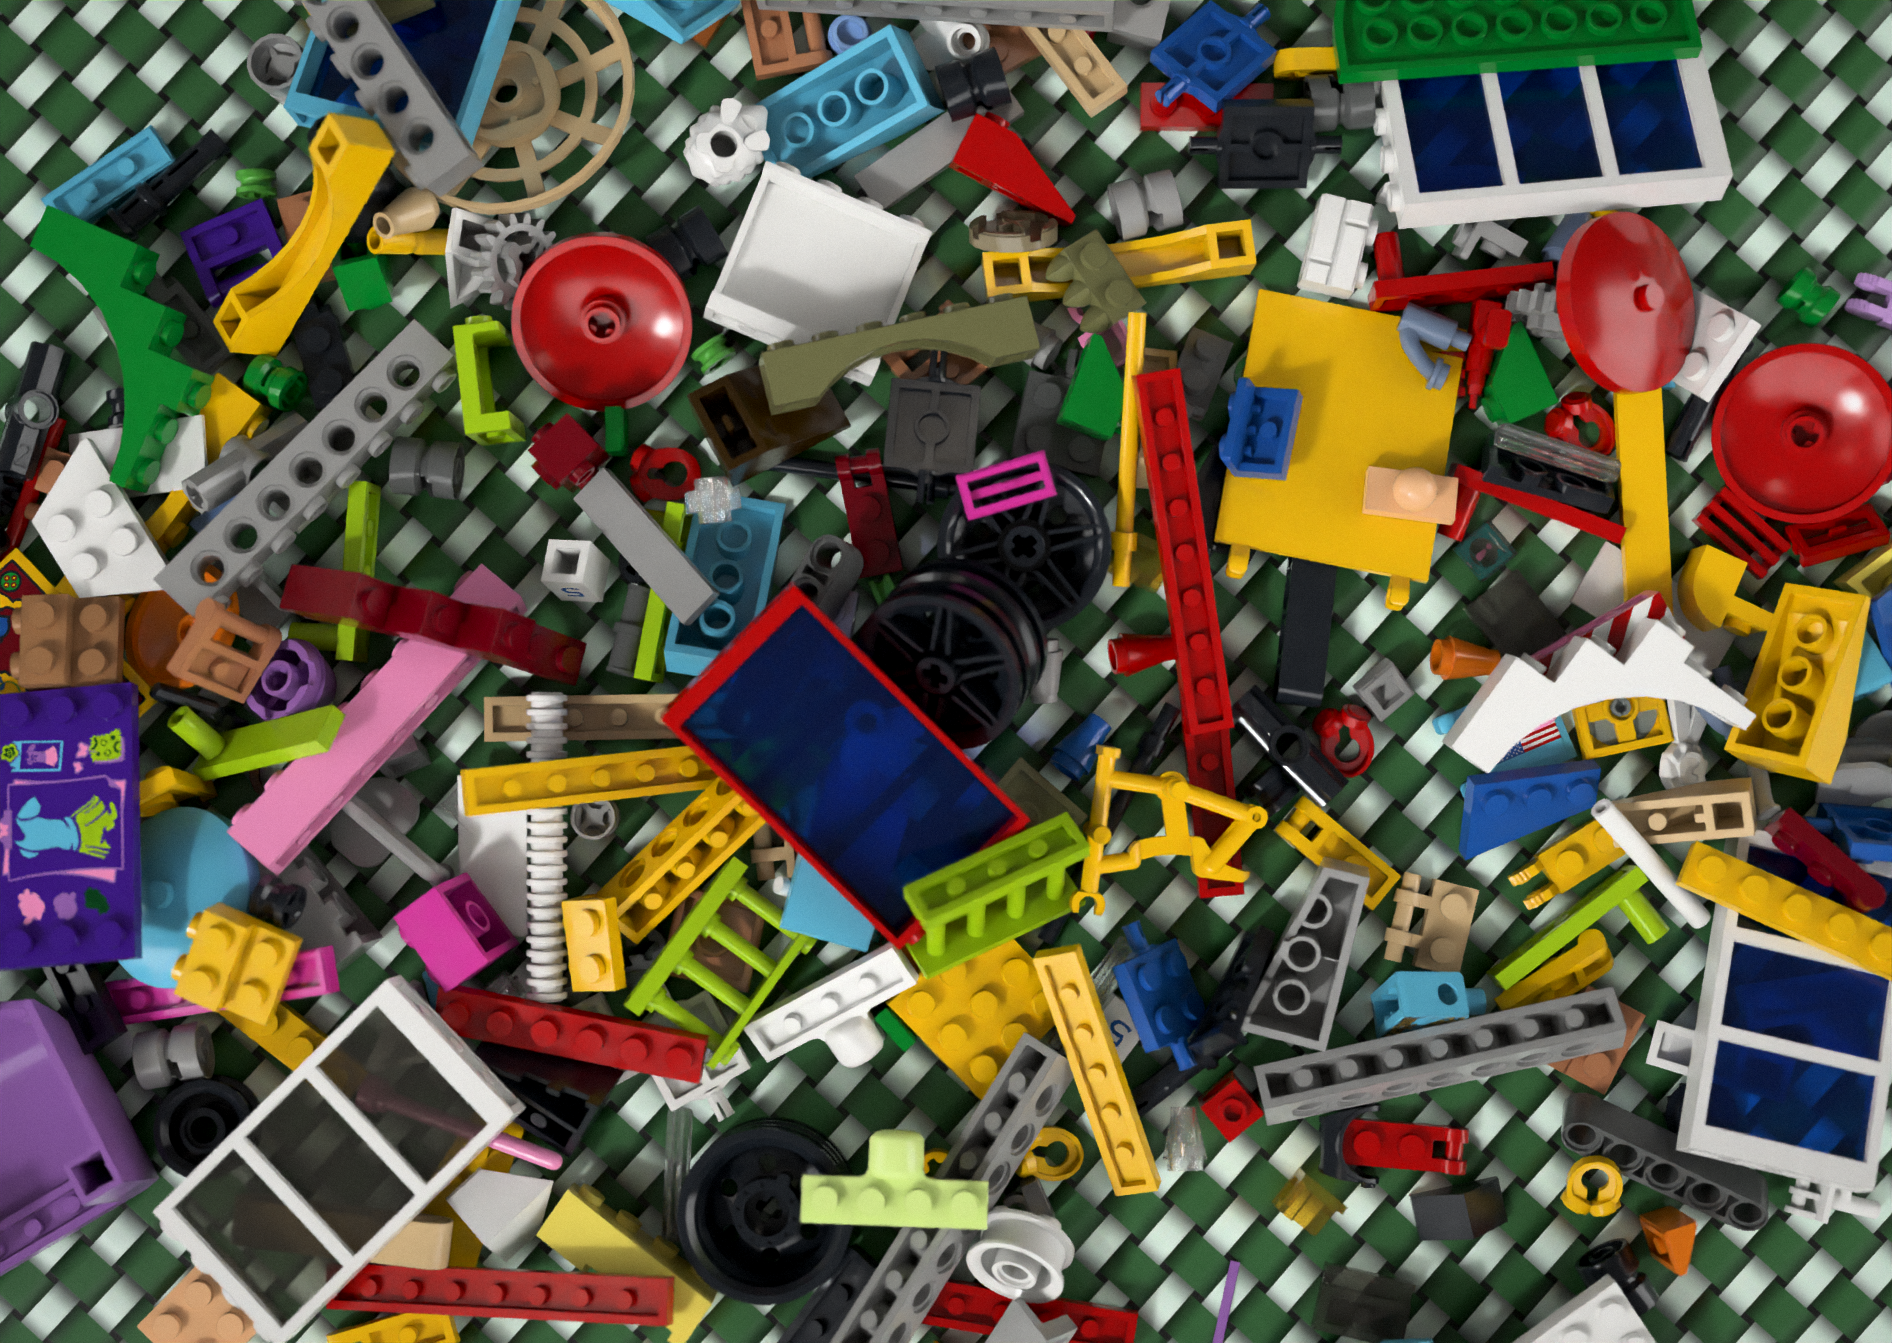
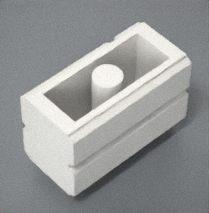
M1327 193L1320 196L1316 203L1296 287L1340 299H1348L1353 294L1354 288L1362 289L1368 270V263L1361 262L1364 247H1372L1379 223L1378 220L1371 219L1374 210L1372 204L1347 200L1346 198Z

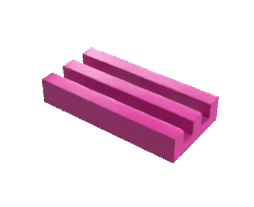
M1044 450L955 476L968 521L1057 495ZM1031 464H1039L1040 471L969 491L967 483ZM1044 481V489L974 508V500Z

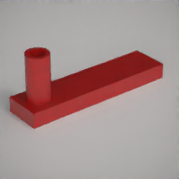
M1392 231L1376 234L1373 243L1378 281H1374L1368 294V304L1370 311L1387 312L1404 310L1408 302L1421 307H1433L1474 302L1477 298L1490 300L1505 299L1510 291L1519 292V289L1533 291L1534 285L1538 283L1551 285L1555 279L1553 264L1551 261L1405 278L1399 235L1397 232Z
M1452 462L1446 476L1459 478L1455 521L1452 525L1440 524L1436 533L1462 542L1481 493L1617 544L1621 543L1627 527L1556 500L1482 481V472Z

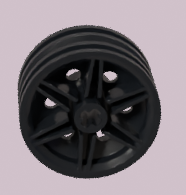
M1049 462L1048 465L1056 489V496L1023 505L1018 510L1009 509L968 521L960 490L958 489L944 511L937 539L938 559L961 558L994 567L1016 583L1023 591L1028 582H1038L1042 587L1041 595L1035 599H1029L1036 607L1045 630L1055 628L1071 620L1090 604L1104 582L1111 557L1110 528L1105 512L1097 497L1073 473ZM1038 463L967 483L969 491L984 488L1038 472L1040 467ZM1044 481L974 500V508L1006 500L1007 496L1013 492L1023 495L1044 489ZM1059 506L1065 509L1067 517L1062 524H1054L1049 519V513L1052 508ZM982 522L989 526L990 535L988 538L978 540L973 536L972 529L975 524ZM1017 534L1024 538L1030 534L1035 537L1037 543L1032 547L1036 552L1030 558L1024 553L1018 557L1013 554L1011 549L1016 544L1012 542V539ZM1064 551L1072 552L1076 558L1074 566L1068 569L1061 567L1058 563V557Z
M961 558L935 559L909 571L870 615L863 625L857 640V646L962 750L984 745L998 737L1007 728L1040 681L1046 667L1048 655L1047 636L1042 619L1025 592L1001 572L985 564ZM926 612H935V621L930 620ZM856 662L857 672L859 674L863 670V668ZM997 670L999 672V676L990 674V672ZM875 680L864 689L868 698L881 702L886 708L901 706ZM925 731L914 740L929 746L935 739Z
M762 1117L748 1120L720 1135L692 1166L679 1195L677 1207L678 1233L684 1253L697 1274L713 1289L733 1300L743 1303L777 1305L796 1300L812 1292L836 1269L844 1255L855 1225L814 1223L818 1227V1234L813 1238H806L801 1229L804 1223H800L802 1190L799 1187V1181L803 1174L854 1175L842 1151L823 1132L804 1122L785 1117ZM764 1154H771L776 1159V1167L770 1172H767L760 1163V1158ZM731 1178L736 1181L738 1185L737 1193L725 1194L722 1190L723 1180ZM771 1196L776 1197L780 1201L777 1206L780 1209H776L773 1214H768L763 1209L766 1203L761 1202V1200L767 1202ZM726 1225L735 1226L739 1233L737 1240L731 1241L724 1236L723 1229ZM765 1248H777L780 1254L779 1259L774 1262L767 1261L763 1257V1250Z

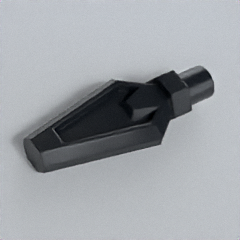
M161 682L155 683L150 689L149 695L151 698L174 711L182 706H188L207 724L213 725V729L222 733L249 726V721L237 716L234 709L227 706L221 707L215 700Z

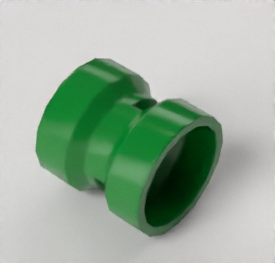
M1805 266L1788 281L1777 295L1775 301L1785 309H1794L1799 314V320L1811 329L1830 312L1840 299L1841 294L1831 286H1822L1818 283L1817 275Z
M260 354L254 358L249 364L243 379V387L247 393L259 399L268 398L271 406L283 412H290L299 405L306 394L308 378L305 373L291 366L284 368L280 360L269 354Z

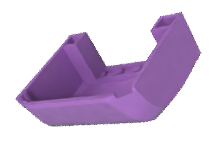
M35 999L0 1002V1276L145 1191L159 1179L118 1096L93 1054L84 1055L69 1022L56 1011Z

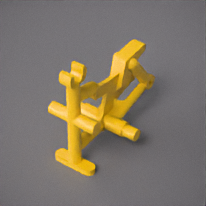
M1096 744L1095 753L1099 755L1090 820L1083 827V832L1090 844V856L1084 858L1080 890L1076 889L1069 899L1070 910L1073 913L1079 912V904L1084 897L1091 896L1095 901L1094 914L1102 916L1106 904L1104 897L1098 892L1100 874L1136 869L1140 866L1142 859L1153 856H1190L1192 872L1202 878L1244 882L1249 878L1250 871L1236 869L1226 865V863L1256 829L1266 825L1268 815L1265 809L1188 784L1185 777L1176 771H1165L1158 776L1115 771L1116 758H1120L1121 749ZM1112 788L1157 794V797L1161 799L1166 836L1140 839L1132 842L1127 852L1103 855L1104 844L1108 843L1111 839V832L1107 828ZM1185 802L1235 820L1212 847L1209 848L1204 838L1189 835Z

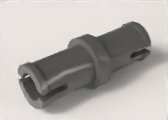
M628 584V592L620 622L614 623L613 631L616 632V637L606 671L633 678L650 588Z

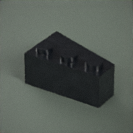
M482 1041L474 1051L526 1107L513 1122L568 1158H570L597 1120L624 1071L606 1065Z

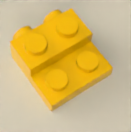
M221 902L214 904L203 912H197L190 921L186 933L187 937L193 939L189 953H183L178 958L171 973V978L178 981L174 994L213 1012L225 1008L261 1025H268L273 1021L303 938Z

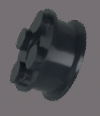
M212 1075L211 1078L191 1081L174 1089L163 1100L155 1116L153 1132L159 1155L168 1167L187 1178L260 1105L257 1096L241 1081L225 1075ZM204 1116H208L216 1122L218 1132L215 1138L207 1137L202 1132L201 1120ZM265 1120L247 1136L257 1149L263 1138ZM234 1149L204 1180L225 1176L244 1165L246 1161Z

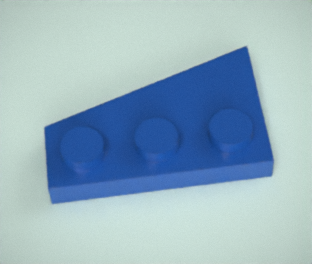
M1594 759L1467 776L1459 852L1465 860H1468L1592 808L1596 804L1601 768Z

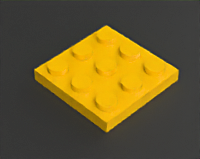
M1014 939L926 980L921 970L918 969L916 971L919 975L917 984L891 997L886 1002L898 1017L980 1100L987 1093L1023 1033L1026 1032L1040 1041L1055 1025L1033 958Z

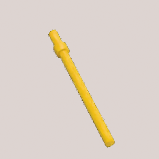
M1128 312L1115 531H1111L1110 534L1111 550H1114L1112 586L1130 587L1132 551H1137L1138 532H1133L1140 428L1131 375L1143 374L1147 313Z

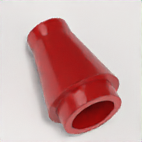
M1119 633L1117 638L1108 640V658L1115 675L1123 673L1126 677H1129L1165 661L1175 660L1171 633L1163 635Z

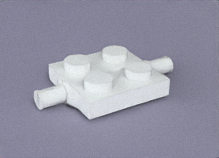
M663 983L662 987L667 990L666 996L673 1000L667 987ZM707 990L689 999L675 1001L720 1035H723L729 1026L715 997ZM658 1012L646 1022L680 1029ZM740 1045L738 1051L726 1066L718 1063L713 1070L704 1063L703 1075L699 1084L652 1075L671 1112L690 1101L706 1098L717 1117V1121L720 1122L726 1116L729 1117L735 1113L722 1089L732 1078L747 1071L752 1065ZM707 1048V1051H706V1057H707V1055H708V1054L710 1053V1051H711V1050H709L708 1048Z

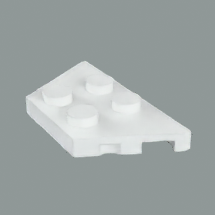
M89 438L80 441L31 522L79 598L107 597L120 594L129 595L163 590L153 578L169 561L124 489L109 481L112 470L94 441Z

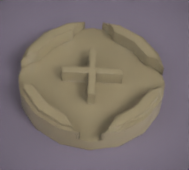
M1001 211L1002 213H997V220L987 221V215L985 216L984 214L973 219L969 225V243L975 248L991 252L1019 253L1035 251L1051 246L1058 239V221L1055 218L1048 219V215L1038 211Z

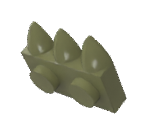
M1097 229L1064 248L1051 260L1046 270V280L1066 282L1073 279V282L1065 291L1063 297L1064 306L1073 308L1091 306L1083 315L1080 323V330L1083 332L1100 333L1106 331L1127 318L1128 312H1136L1146 304Z

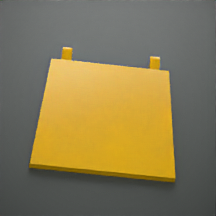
M1259 289L1243 377H1248L1255 387L1298 389L1303 395L1286 481L1234 477L1226 467L1213 542L1231 545L1225 570L1226 576L1241 579L1248 567L1250 549L1389 576L1390 580L1384 605L1387 609L1401 611L1409 600L1410 581L1425 584L1428 582L1437 523L1363 514L1366 470L1369 466L1396 470L1420 467L1428 470L1433 475L1445 476L1463 358L1432 352L1445 350L1420 341L1422 348L1433 363L1440 357L1444 359L1443 363L1451 366L1441 390L1439 391L1435 388L1428 390L1425 388L1427 379L1420 374L1408 359L1401 346L1399 332L1396 331L1401 317ZM1457 328V329H1459V330H1462V331H1464V332H1467V330H1465V329ZM1450 345L1446 350L1452 352H1464L1463 350H1460Z

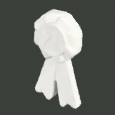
M1667 699L1674 742L1662 753L1660 759L1659 776L1666 790L1705 782L1708 761L1704 759L1698 743L1707 722L1693 705Z

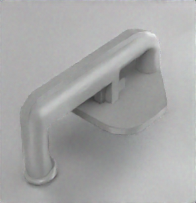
M1872 737L1846 739L1831 784L1817 782L1814 795L1816 804L1819 806V802L1869 806L1892 796V744ZM1878 762H1888L1889 767ZM1746 764L1748 777H1752L1757 820H1769L1781 811L1780 805L1774 803L1769 773L1776 772L1750 767Z
M370 778L330 820L332 845L359 867H375L382 863L392 852L421 878L429 881L432 887L455 877L451 866L446 863H437L405 836L417 822L420 806L416 797L393 778Z

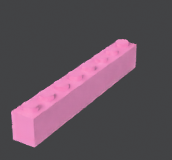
M482 563L474 572L470 570L459 578L454 586L455 592L450 596L467 604L504 608L522 616L527 611L522 597ZM403 638L392 651V658L383 668L370 672L361 683V691L349 703L344 702L337 707L346 716L329 752L296 759L286 770L281 769L274 773L264 786L265 792L253 804H246L235 814L232 819L233 825L227 833L276 876H279L481 661V658Z

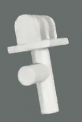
M1796 1179L1795 1186L1790 1185L1788 1192L1793 1194L1790 1205L1785 1204L1784 1207L1785 1212L1814 1219L1828 1224L1831 1209L1871 1219H1877L1881 1212V1205L1878 1201L1853 1196L1851 1191Z

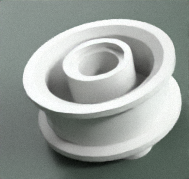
M995 1206L992 1211L988 1212L987 1230L979 1229L980 1242L971 1246L966 1261L974 1277L990 1290L1013 1300L1022 1298L1026 1303H1045L1060 1296L1064 1287L1061 1271L1072 1263L1075 1251L1071 1240L1061 1230V1223L1057 1219L1048 1215H1035L1005 1206Z

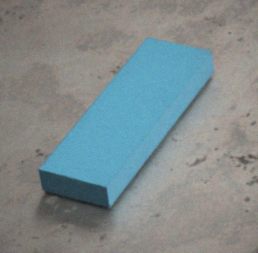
M150 125L41 198L46 207L47 205L93 224L105 216L109 208L118 207L136 192L135 186L139 182L143 183L146 181L149 183L174 162L176 157L157 129Z

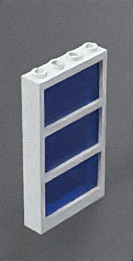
M1701 49L1698 58L1373 82L1376 102L1373 128L1376 136L1382 135L1383 146L1380 148V167L1383 174L1389 173L1390 184L1387 186V206L1389 212H1396L1399 229L1717 201L1722 199L1733 177L1703 49Z
M1757 823L1755 836L1726 838L1724 853L1842 905V896L1831 886L1827 887L1818 883L1809 875L1808 867L1795 855L1785 854L1773 844L1772 836L1763 829L1766 826L1765 824ZM1874 861L1870 865L1856 863L1879 882L1886 892L1884 904L1863 913V915L1892 927V862ZM1715 903L1676 1150L1855 1193L1874 1191L1892 1070V981Z

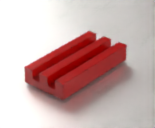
M1726 486L1720 488L1691 520L1729 555L1747 562L1748 564L1745 569L1757 580L1763 579L1770 567L1775 566L1780 560L1779 557L1792 547L1790 543ZM1723 502L1730 510H1732L1739 518H1741L1748 526H1750L1758 535H1760L1767 543H1769L1773 547V549L1770 550L1769 548H1767L1759 539H1757L1750 531H1748L1741 523H1739L1731 514H1729L1719 504ZM1711 513L1714 514L1735 535L1763 558L1762 562L1759 564L1717 527L1708 516Z
M1871 503L1861 505L1835 519L1816 523H1796L1786 526L1784 531L1785 540L1788 543L1792 542L1791 550L1795 556L1800 555L1799 562L1803 568L1887 545L1891 535ZM1869 521V522H1867V523H1863V524H1860V525H1856V526L1847 528V526H1851V525L1858 524V523H1861V522ZM1829 532L1828 534H1824V535H1820V536H1817V537H1813V538L1804 540V538H1808V537H1812V536H1815V535H1819V534H1822V533Z

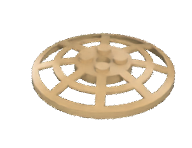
M434 0L435 6L444 0ZM467 0L472 15L452 26L441 37L460 41L478 30L481 42H483L494 8L489 9L486 0ZM546 0L542 11L534 8L519 7L515 22L529 23L536 26L527 44L518 41L507 42L472 147L481 160H483L491 146L502 148L514 147L520 167L511 169L482 167L442 197L430 191L439 203L487 215L519 213L542 207L565 197L584 184L607 161L620 142L630 119L635 95V68L629 42L617 16L605 1L580 0L599 17L614 41L613 44L590 55L587 46L579 35L565 22L559 20L566 0ZM431 9L392 25L413 29ZM552 33L559 36L570 46L577 56L578 62L554 71L549 60L543 55ZM404 44L413 59L422 65L420 69L431 86L435 73L454 81L452 87L453 106L446 108L456 121L475 61L466 59L461 65L445 57L446 54ZM380 59L372 65L371 76L378 74L382 70L384 59ZM620 61L623 72V97L617 121L613 129L592 123L598 102L597 72ZM584 79L585 99L580 117L578 118L559 110L561 88ZM511 85L518 88L517 95L510 102L501 103L496 101L497 92L502 87ZM549 126L570 134L555 151L537 161L532 141L542 135ZM582 139L603 145L599 152L578 173L559 186L545 191L541 173L550 170L563 161L579 145ZM401 151L394 153L391 158L392 163L400 174L417 188L404 169L409 162ZM470 177L492 182H511L523 179L528 198L513 202L481 203L468 201L456 197V195Z

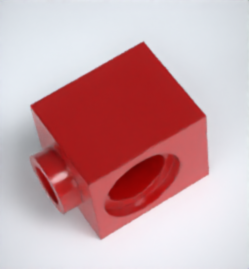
M1233 1070L1198 1097L1201 1110L1229 1143L1264 1115L1259 1101Z

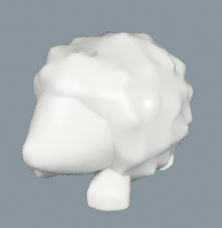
M724 98L721 106L712 105L708 112L700 115L697 123L690 127V137L686 139V147L683 150L692 175L716 188L720 185H728L732 181L739 182L746 175L751 174L756 165L764 161L762 151L769 149L770 138L766 131L768 119L766 107L763 105H741V102L734 98Z

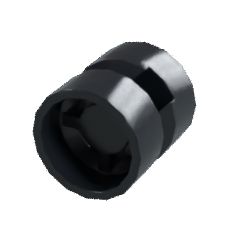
M995 47L971 54L967 64L956 59L935 66L939 85L952 123L974 116L978 106L982 105L989 111L1012 103L1005 74Z
M699 204L680 215L677 219L676 227L673 228L665 224L645 236L650 246L672 265L683 282L697 275V266L699 264L710 267L729 255Z
M1625 1238L1604 1242L1587 1251L1575 1262L1574 1267L1586 1288H1589L1609 1274L1638 1316L1649 1311L1659 1300V1295L1647 1274L1637 1272L1640 1262Z

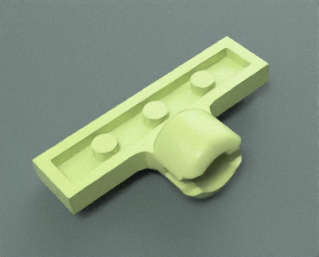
M879 1130L869 1139V1165L866 1174L860 1176L802 1175L800 1223L987 1230L989 1180L935 1179L928 1177L924 1171L925 1141L920 1133L911 1130Z

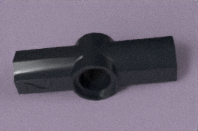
M37 341L30 343L14 397L9 399L5 406L4 415L6 422L0 438V474L14 479L33 480L49 427L55 423L59 415L57 402L72 357L65 349ZM27 400L35 403L39 409V419L36 423L29 420L24 413V404Z
M1256 684L1231 707L1233 718L1266 751L1270 760L1273 763H1277L1319 808L1324 807L1349 783V780L1309 740L1306 732L1300 727L1295 726ZM1290 734L1299 742V751L1294 758H1284L1277 751L1276 743L1280 735Z

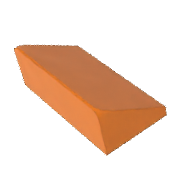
M1666 1206L1641 1214L1639 1221L1651 1257L1679 1276L1686 1275L1697 1229L1696 1220L1673 1206Z

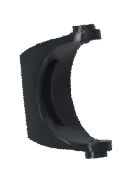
M1373 1102L1328 1112L1319 1116V1122H1321L1318 1129L1320 1132L1321 1164L1318 1165V1171L1336 1179L1361 1182V1187L1375 1188L1376 1184H1379L1378 1176L1357 1175L1353 1173L1345 1163L1342 1143L1349 1123L1362 1113L1381 1111L1380 1103Z

